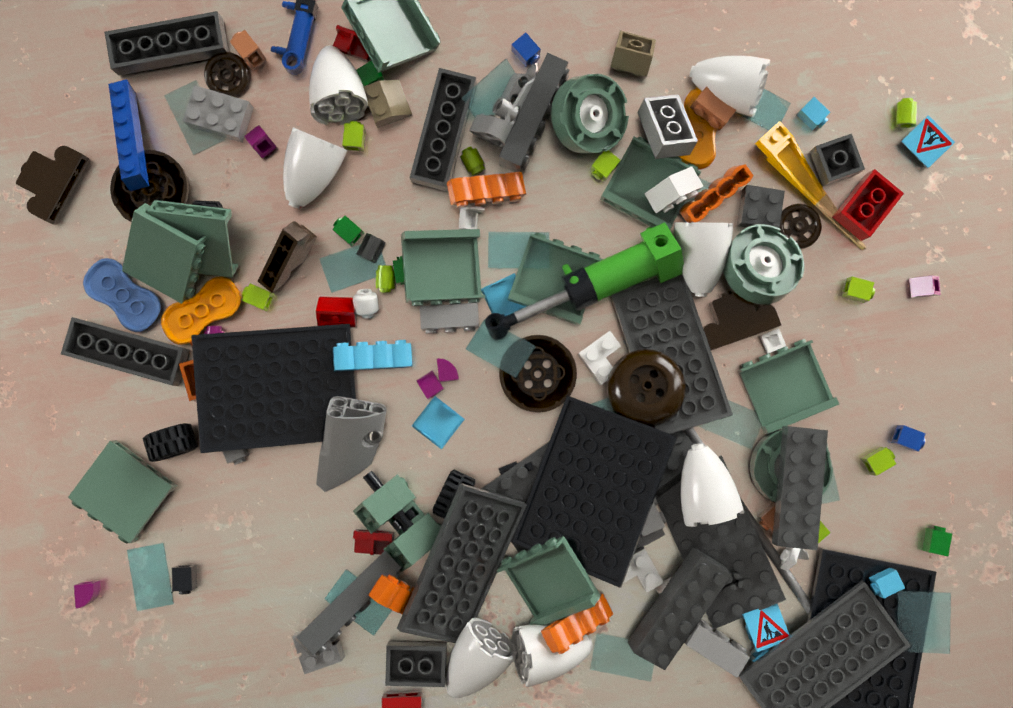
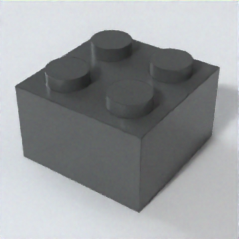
M852 133L817 145L810 151L822 186L852 177L865 170Z
M746 185L742 189L737 226L747 228L752 225L767 224L780 228L785 191Z

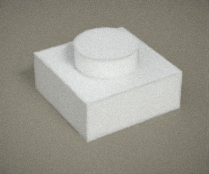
M779 328L760 336L767 354L786 346Z

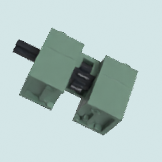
M370 471L363 479L374 493L356 507L353 512L371 534L389 521L399 536L383 550L401 567L400 571L403 572L432 549L442 525L436 523L429 513L424 515L413 501L416 497L408 488L404 478L399 477L397 474L383 485L374 472Z

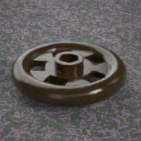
M231 52L220 53L211 57L207 62L204 78L210 90L235 97L241 94L247 87L249 70L245 61L237 54ZM225 60L226 65L219 68L217 63ZM234 63L240 67L237 72L231 67ZM212 72H217L218 80L212 79ZM226 72L230 73V77L228 79H226L224 76ZM237 76L241 78L238 86L233 84ZM221 83L229 85L228 90L220 89Z
M793 204L782 210L781 230L779 232L788 239L792 233L799 236L796 243L800 249L807 248L814 244L821 234V219L812 207L805 204ZM800 211V216L793 218L792 213ZM807 216H810L813 220V223L810 225L805 219ZM784 221H790V229H784ZM797 223L802 224V229L797 227ZM808 229L812 232L809 238L804 236Z

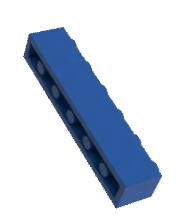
M127 79L110 83L108 85L121 180L130 191L148 187L149 182L136 92Z

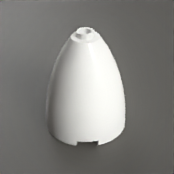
M328 45L321 49L312 68L309 84L310 111L313 119L321 124L327 125L328 122H340L341 125H344V123L357 121L363 117L368 101L362 81L350 60L338 48Z
M720 56L697 62L696 66H692L689 77H692V82L699 90L703 91L707 86L716 97L736 109L737 113L754 117L757 111L754 107L759 104L768 77V71L765 68L770 65V60L752 56Z
M293 127L287 143L283 165V184L286 200L289 201L288 205L299 209L300 206L305 207L321 194L336 175L347 150Z
M674 222V238L682 249L684 261L682 275L690 291L694 292L695 296L706 297L707 293H711L717 285L724 271L731 246L733 223Z
M703 443L691 445L692 449L687 452L681 476V507L685 525L695 527L699 522L700 524L714 525L737 518V513L744 514L736 485L723 462L708 446H703Z
M472 618L460 633L453 647L446 672V689L448 695L452 698L469 696L485 688L496 680L515 660L517 649L514 643L504 632L500 634L496 629L491 628L492 624L489 621L481 618Z
M548 625L514 627L512 642L517 649L514 663L521 684H526V687L542 684L572 670L593 649L591 638H588L585 634L582 636L583 640L581 642L569 645L570 649L559 654L558 652L552 653L541 633V630Z

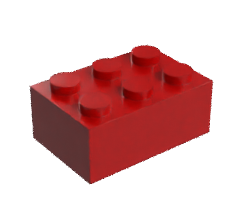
M874 169L861 179L832 218L860 241H863L872 236L904 193Z

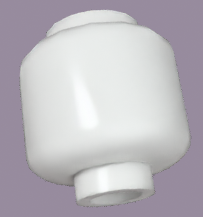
M371 289L358 290L357 294L353 296L355 313L362 316V318H371L379 310L377 294L372 292Z

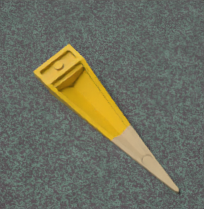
M779 121L755 143L756 146L768 157L766 160L861 250L866 249L862 241L832 218L838 209L816 178L794 136Z

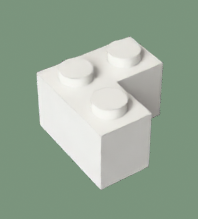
M693 167L668 176L646 192L645 196L655 213L661 211L666 213L674 208L673 204L676 203L678 205L687 198L689 200L698 195L697 191L704 186Z
M609 331L577 354L599 385L608 380L613 368L606 357L620 348L621 345L611 331Z
M641 547L634 552L624 582L637 576L644 590L649 592L664 582L645 548Z

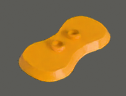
M695 88L686 96L684 109L698 142L690 155L678 157L687 165L690 163L697 166L698 169H704L710 166L716 157L715 136L717 129L711 127L708 121L696 115L690 108L702 93L701 90Z
M215 277L207 281L192 298L185 300L182 304L176 302L170 305L161 317L162 329L168 339L178 345L190 343L192 341L191 335H199L208 324L232 316L238 310L241 302L237 287L227 277Z

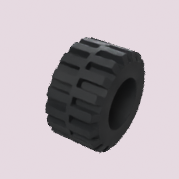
M188 423L163 428L149 433L142 438L148 459L152 462L185 454L198 447L192 426Z
M455 469L452 470L434 504L433 514L445 519L460 483L474 487L475 479Z

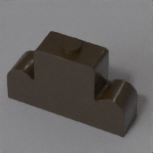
M60 146L55 150L54 161L33 151L27 162L22 165L21 173L16 180L18 186L36 195L28 200L27 210L36 217L51 224L55 223L89 160L88 157L68 146Z
M296 221L283 228L257 282L271 293L275 292L288 280L291 271L305 261L317 236L304 225H299Z
M731 290L721 294L722 298L709 303L715 323L705 325L703 331L705 332L710 349L714 350L782 325L774 306L763 304L755 309L752 302L743 299Z

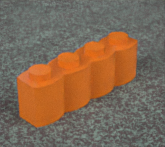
M746 164L731 167L723 177L714 180L709 189L702 190L696 195L694 200L685 203L679 213L689 223L702 220L710 210L720 206L724 199L734 195L738 187L748 184L753 178L752 172Z
M522 172L450 179L447 182L451 205H457V208L466 207L468 203H475V206L486 204V201L498 204L504 202V199L516 202L526 195Z
M390 574L388 577L381 575L368 596L380 605L403 615L414 586L411 587L402 580L399 582L397 578Z
M603 593L600 594L601 597L594 607L559 619L541 630L552 653L558 652L562 654L570 649L569 645L581 642L583 640L582 636L595 632L598 625L602 626L610 621L609 618L613 615V612Z

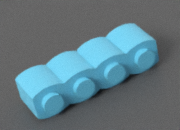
M396 340L395 344H387V341H376V345H368V342H356V346H349L348 343H337V347H333L334 371L412 367L411 343H406V340Z

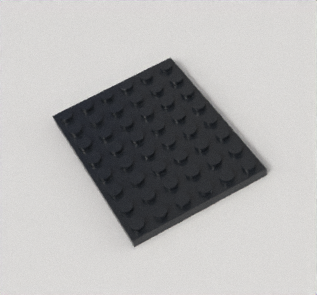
M350 324L191 335L200 453L323 442L326 412L331 398L340 396L356 399L354 370L334 371L333 347H337V343H348L351 346Z
M567 395L526 502V509L517 526L512 542L531 549L536 544H545L546 541L553 537L557 539L564 536L588 575L621 588L678 437Z
M820 549L807 622L859 582L864 581L871 590L869 577L892 568L897 570L905 589L886 598L877 595L875 597L911 645L831 708H913L936 571Z

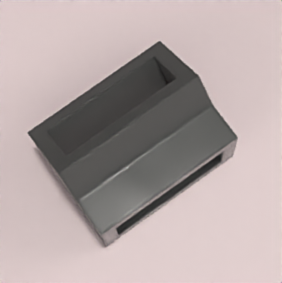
M366 233L356 254L372 263H376L386 242L372 234Z

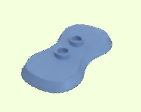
M104 258L97 261L84 276L83 287L87 295L98 302L108 305L126 329L134 332H141L147 329L160 313L161 304L158 297L152 291L133 283L127 273L122 271L123 266L116 260Z

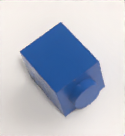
M526 32L511 44V51L525 67L529 64L533 65L540 59L541 49Z
M897 425L891 443L919 452L924 447L926 433L905 425Z

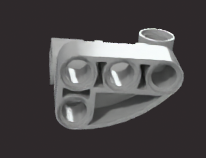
M537 63L528 68L526 74L516 73L510 76L501 97L496 100L492 108V112L498 115L500 119L491 114L489 116L483 113L476 115L469 130L471 133L493 145L504 147L537 76ZM520 78H521V80H522L521 86H519V83H518V81H519ZM512 95L514 97L513 103L510 101Z
M340 396L331 398L326 412L324 438L320 449L316 485L324 492L345 483L372 464L384 431L386 407L383 404Z

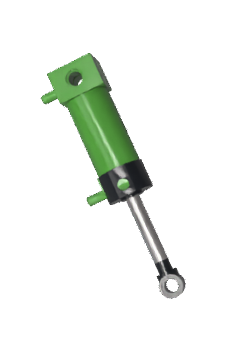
M665 222L653 228L648 227L644 232L640 233L641 243L573 272L569 264H564L562 269L565 275L561 277L564 285L563 291L507 316L492 313L485 319L486 328L491 338L499 340L507 335L508 330H511L510 326L567 301H570L577 312L654 276H657L660 283L682 274L684 265L682 249Z

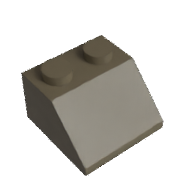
M620 30L610 67L620 72L627 71L635 76L647 77L656 40Z
M381 80L364 86L368 106L377 128L412 116L399 80Z

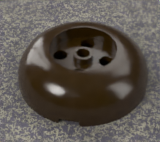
M144 150L149 186L130 191L121 180L118 165L111 179L110 193L114 206H116L125 219L132 222L133 213L144 203L151 206L154 200L163 198V201L186 204L189 194L188 179L183 168L171 156L160 151ZM166 179L167 181L164 183V187H162L160 182ZM140 195H145L144 202L138 200Z
M531 335L516 341L506 351L500 364L499 377L505 395L517 407L530 412H546L562 405L567 395H571L576 384L577 368L571 352L561 342L545 335ZM549 360L551 366L544 368L543 361ZM525 361L532 363L530 369L524 368L523 364ZM535 371L541 372L540 378L534 376ZM546 379L552 381L551 387L544 386ZM525 381H532L533 386L526 388L524 385Z
M640 349L624 355L615 363L607 380V395L614 411L618 415L650 427L661 425L670 420L679 411L685 397V380L679 366L669 356L656 350ZM652 370L656 371L658 377L652 378L650 372ZM638 376L639 382L633 383L631 377ZM645 383H648V385L650 384V385H651V388H650V389H646V388L644 387V384H645ZM657 389H661L664 392L662 397L656 395ZM637 395H643L645 397V400L643 402H639L637 400Z

